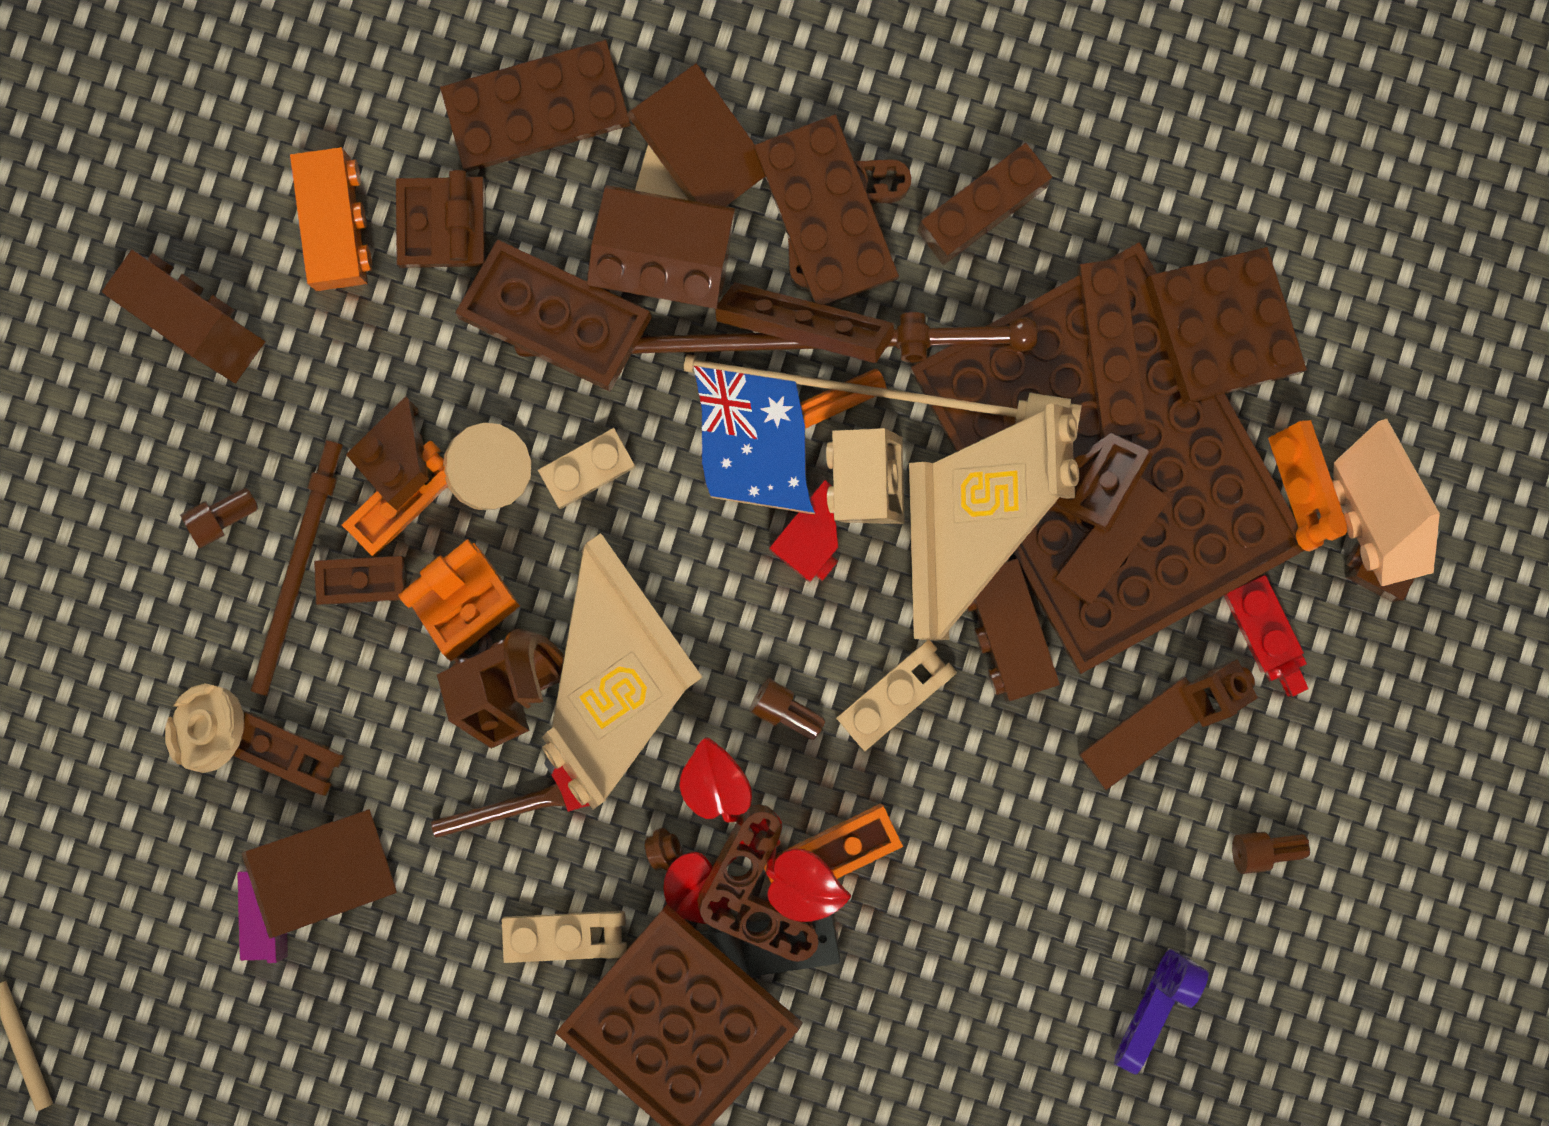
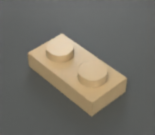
M612 428L540 468L538 472L558 508L562 509L636 468L616 430Z

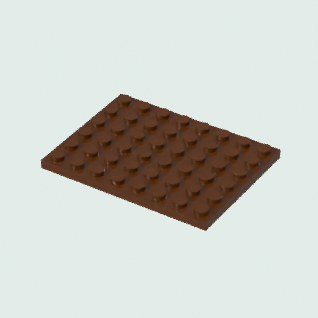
M1140 242L1108 259L1124 258L1148 431L1145 434L1121 438L1150 451L1152 459L1141 477L1171 500L1091 605H1088L1054 578L1094 525L1052 506L1012 554L1015 559H1018L1023 575L1078 674L1086 672L1305 551L1296 539V531L1298 529L1296 519L1226 395L1222 394L1183 404L1144 281L1150 275L1157 274ZM1079 275L987 325L1010 326V323L1017 318H1031L1037 324V345L1033 349L1025 352L1017 351L1010 344L950 345L910 368L924 395L1018 409L1019 400L1028 401L1029 393L1071 399V404L1082 405L1077 438L1073 441L1074 459L1079 455H1085L1090 452L1093 445L1101 440ZM929 404L955 452L1015 425L1016 417Z

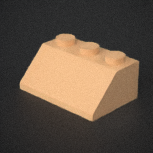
M1388 419L1380 420L1334 462L1332 482L1344 513L1349 537L1351 539L1357 538L1361 546V558L1366 570H1373L1380 585L1385 586L1434 573L1440 513Z

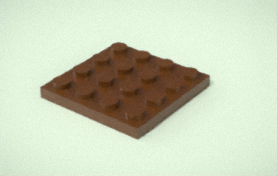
M666 904L564 1021L555 1034L661 1126H712L799 1031L803 1022Z

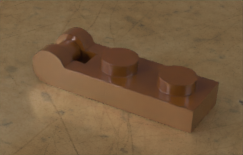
M243 710L244 731L240 745L233 756L312 792L327 796L332 785L329 778L334 767H340L345 755ZM307 755L318 760L313 774L301 770Z

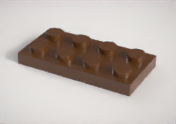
M606 40L440 87L462 167L466 172L631 126Z
M836 114L754 145L755 153L814 303L829 306L899 278Z
M498 239L455 312L458 319L611 392L652 318L650 311L602 288L589 286L587 281Z

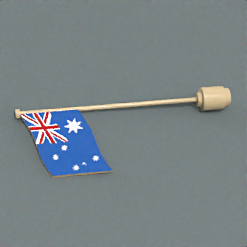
M690 354L686 355L684 362V371L695 372L702 407V465L711 498L808 514H815L810 502L806 483L805 424L796 384L1016 417L1015 424L1046 410V404L1055 403L1072 409V415L1077 422V430L1082 406L1071 404V399L1029 393L1028 401L1019 400L1018 409L700 361L696 360V355Z

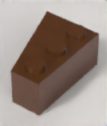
M131 249L101 292L191 357L236 384L265 341L232 319L230 316L235 310L214 295L208 301L202 298L200 295L204 288L184 274H181L178 280L170 276L174 267L157 255L151 253L148 259Z

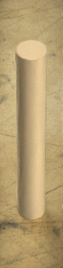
M7 981L1 982L0 1018L35 1110L39 1111L53 1105V1101Z

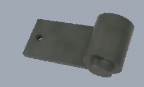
M833 914L820 920L810 921L818 935L819 944L816 952L810 958L798 962L769 952L715 929L708 924V930L700 932L751 978L841 963ZM770 919L746 923V927L750 931H762L769 925ZM780 921L778 932L785 934L792 946L797 941L803 943L806 941L802 931L797 936L784 932L781 926L782 921Z

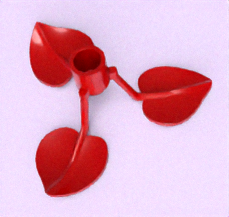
M705 737L700 741L682 770L680 777L681 795L687 806L702 818L713 819L721 814L725 822H737L739 816L745 813L751 806L752 790L750 783L736 761L720 745ZM776 814V816H777V818H778V820H779V822H780V824H781V832H782V823H781L780 818H779L778 815ZM765 818L759 824L753 822L750 824L754 836L749 847L755 852L759 851L756 850L753 843L757 833L760 830L765 832L769 830ZM778 840L766 866L767 876L774 880L769 886L767 895L769 902L776 911L794 921L810 922L832 915L849 901L851 894L839 883L830 867L811 851L794 848L783 852L776 859V849L781 843ZM699 852L686 853L677 858L668 868L663 888L667 905L683 919L706 924L699 912L697 899L713 867L709 860ZM737 857L731 859L728 865L731 864ZM722 897L719 902L710 901L713 913H716L719 908L731 910L727 906L725 897Z

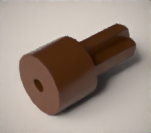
M243 488L211 506L204 501L183 512L180 516L200 549L225 536L222 529L256 512L258 505L251 492L247 488Z
M768 678L758 690L749 711L773 726L781 722L808 739L814 740L822 731L825 719L793 700L794 692Z
M1254 832L1234 836L1232 855L1238 872L1240 874L1271 871L1276 862L1307 858L1310 856V846L1307 836L1303 834L1270 838L1266 832Z

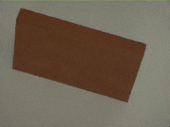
M697 63L627 113L629 119L690 201L726 207L765 177L754 150L755 144Z
M370 809L241 853L269 938L277 937L397 893Z

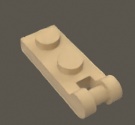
M931 640L925 641L836 717L864 752L957 673L949 662L945 664L935 653L937 647ZM921 663L932 675L923 684L911 672Z
M625 911L503 917L504 963L620 958L627 950V943L622 942L621 926L626 925ZM592 927H604L605 942L593 943Z

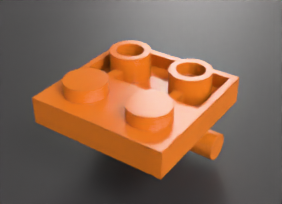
M468 539L447 556H438L420 571L421 577L398 594L399 598L408 608L412 606L441 653L450 661H453L520 607L483 551Z

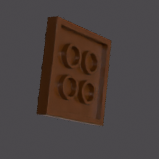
M1268 247L1150 275L1144 280L1183 404L1295 376L1307 370Z

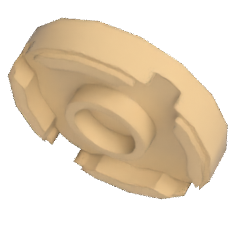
M480 423L467 427L451 440L444 454L443 466H445V480L449 490L460 502L473 509L495 510L512 504L524 493L531 478V459L525 443L514 431L501 424Z
M206 683L191 687L179 696L173 705L177 709L173 717L168 716L165 726V743L170 757L177 764L182 765L185 769L206 773L218 770L234 755L240 745L244 731V713L238 698L228 689Z

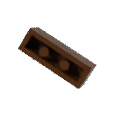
M1024 143L922 219L917 232L940 262L945 265L1048 187L1052 176L1029 145Z
M1015 559L1006 562L970 604L967 611L975 610L980 627L974 629L979 649L982 654L986 652L990 654L994 669L988 670V675L995 695L1003 694L1005 701H1013L1058 686L1060 683L1019 561Z

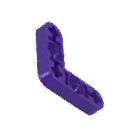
M1172 949L1165 953L1117 1049L1114 1065L1134 1075L1140 1072L1175 1001L1188 1008H1192L1200 999L1208 980L1209 973L1206 969Z

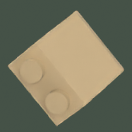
M885 428L832 431L833 442L827 443L826 459L828 468L833 469L834 486H829L827 504L829 512L834 513V520L843 523L905 524L903 437Z

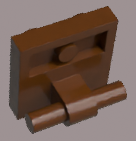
M453 170L449 171V177L396 178L397 266L399 268L474 267L483 265L486 260L485 180L483 177H467L466 171Z

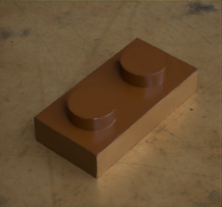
M404 556L314 561L316 605L401 601L398 594L406 589Z

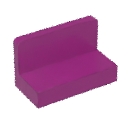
M247 870L237 872L240 961L267 960V963H278L288 957L287 933L274 938L268 937Z

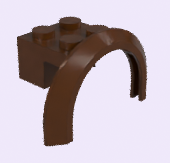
M516 629L509 632L505 640L494 643L490 649L472 658H465L455 662L451 668L437 674L448 721L491 749L530 731L523 706L528 709L531 707V703L543 702L541 691L560 683L564 660L563 653L545 636L523 629Z

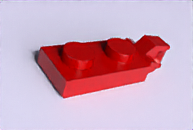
M1266 575L1255 578L1225 594L1224 598L1260 672L1265 673L1269 681L1278 678L1288 697H1293L1308 690L1309 688L1299 669L1307 664L1302 655L1304 652Z

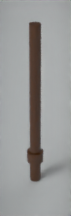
M326 440L317 472L311 473L307 487L311 492L250 690L254 693L268 695L328 495L333 496L337 479L333 477L343 448L342 444Z

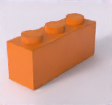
M342 147L290 154L307 284L315 291L368 284L366 271H372V259L369 246L362 245L360 229L366 228L367 224L363 203L356 202L354 186L361 185L357 160H351V157Z
M880 803L776 854V859L787 850L794 848L805 849L820 857L838 879L902 848L903 845L884 806Z

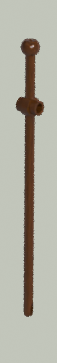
M908 312L900 315V326L894 329V337L887 347H897L900 349V358L905 362H921L926 360L927 349L930 346L1010 344L1015 350L1025 352L1037 345V324L1031 318L1020 317L1013 320L1010 326L930 328L926 325L925 314ZM763 333L641 336L632 354L818 348ZM514 346V349L519 356H535Z

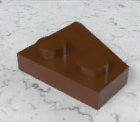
M406 396L346 454L380 495L396 510L429 480L427 465L422 458L424 450L422 435L416 430L414 416L419 415L418 408Z

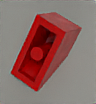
M826 480L810 497L815 514L798 512L769 548L771 553L809 583L815 577L823 581L839 562L833 557V554L838 549L834 513L829 512L827 504L828 488L832 485Z

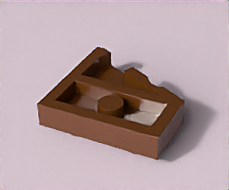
M1110 433L1094 444L1090 452L1085 455H1079L1074 459L1079 469V481L1075 486V498L1066 499L1059 497L1053 506L1104 531L1110 532L1152 459L1150 451Z

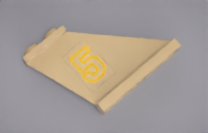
M1055 403L1046 404V410L935 463H909L914 639L949 640L950 628L1059 497L1066 499L1075 498V486L1079 481V469L1074 460L1073 441L1077 438L1078 430L1076 419L1072 415V409Z
M601 533L588 541L581 551L582 558L552 728L542 736L547 743L542 749L549 761L556 769L563 766L572 779L568 783V787L581 805L589 803L592 809L606 801L608 795L684 691L703 678Z

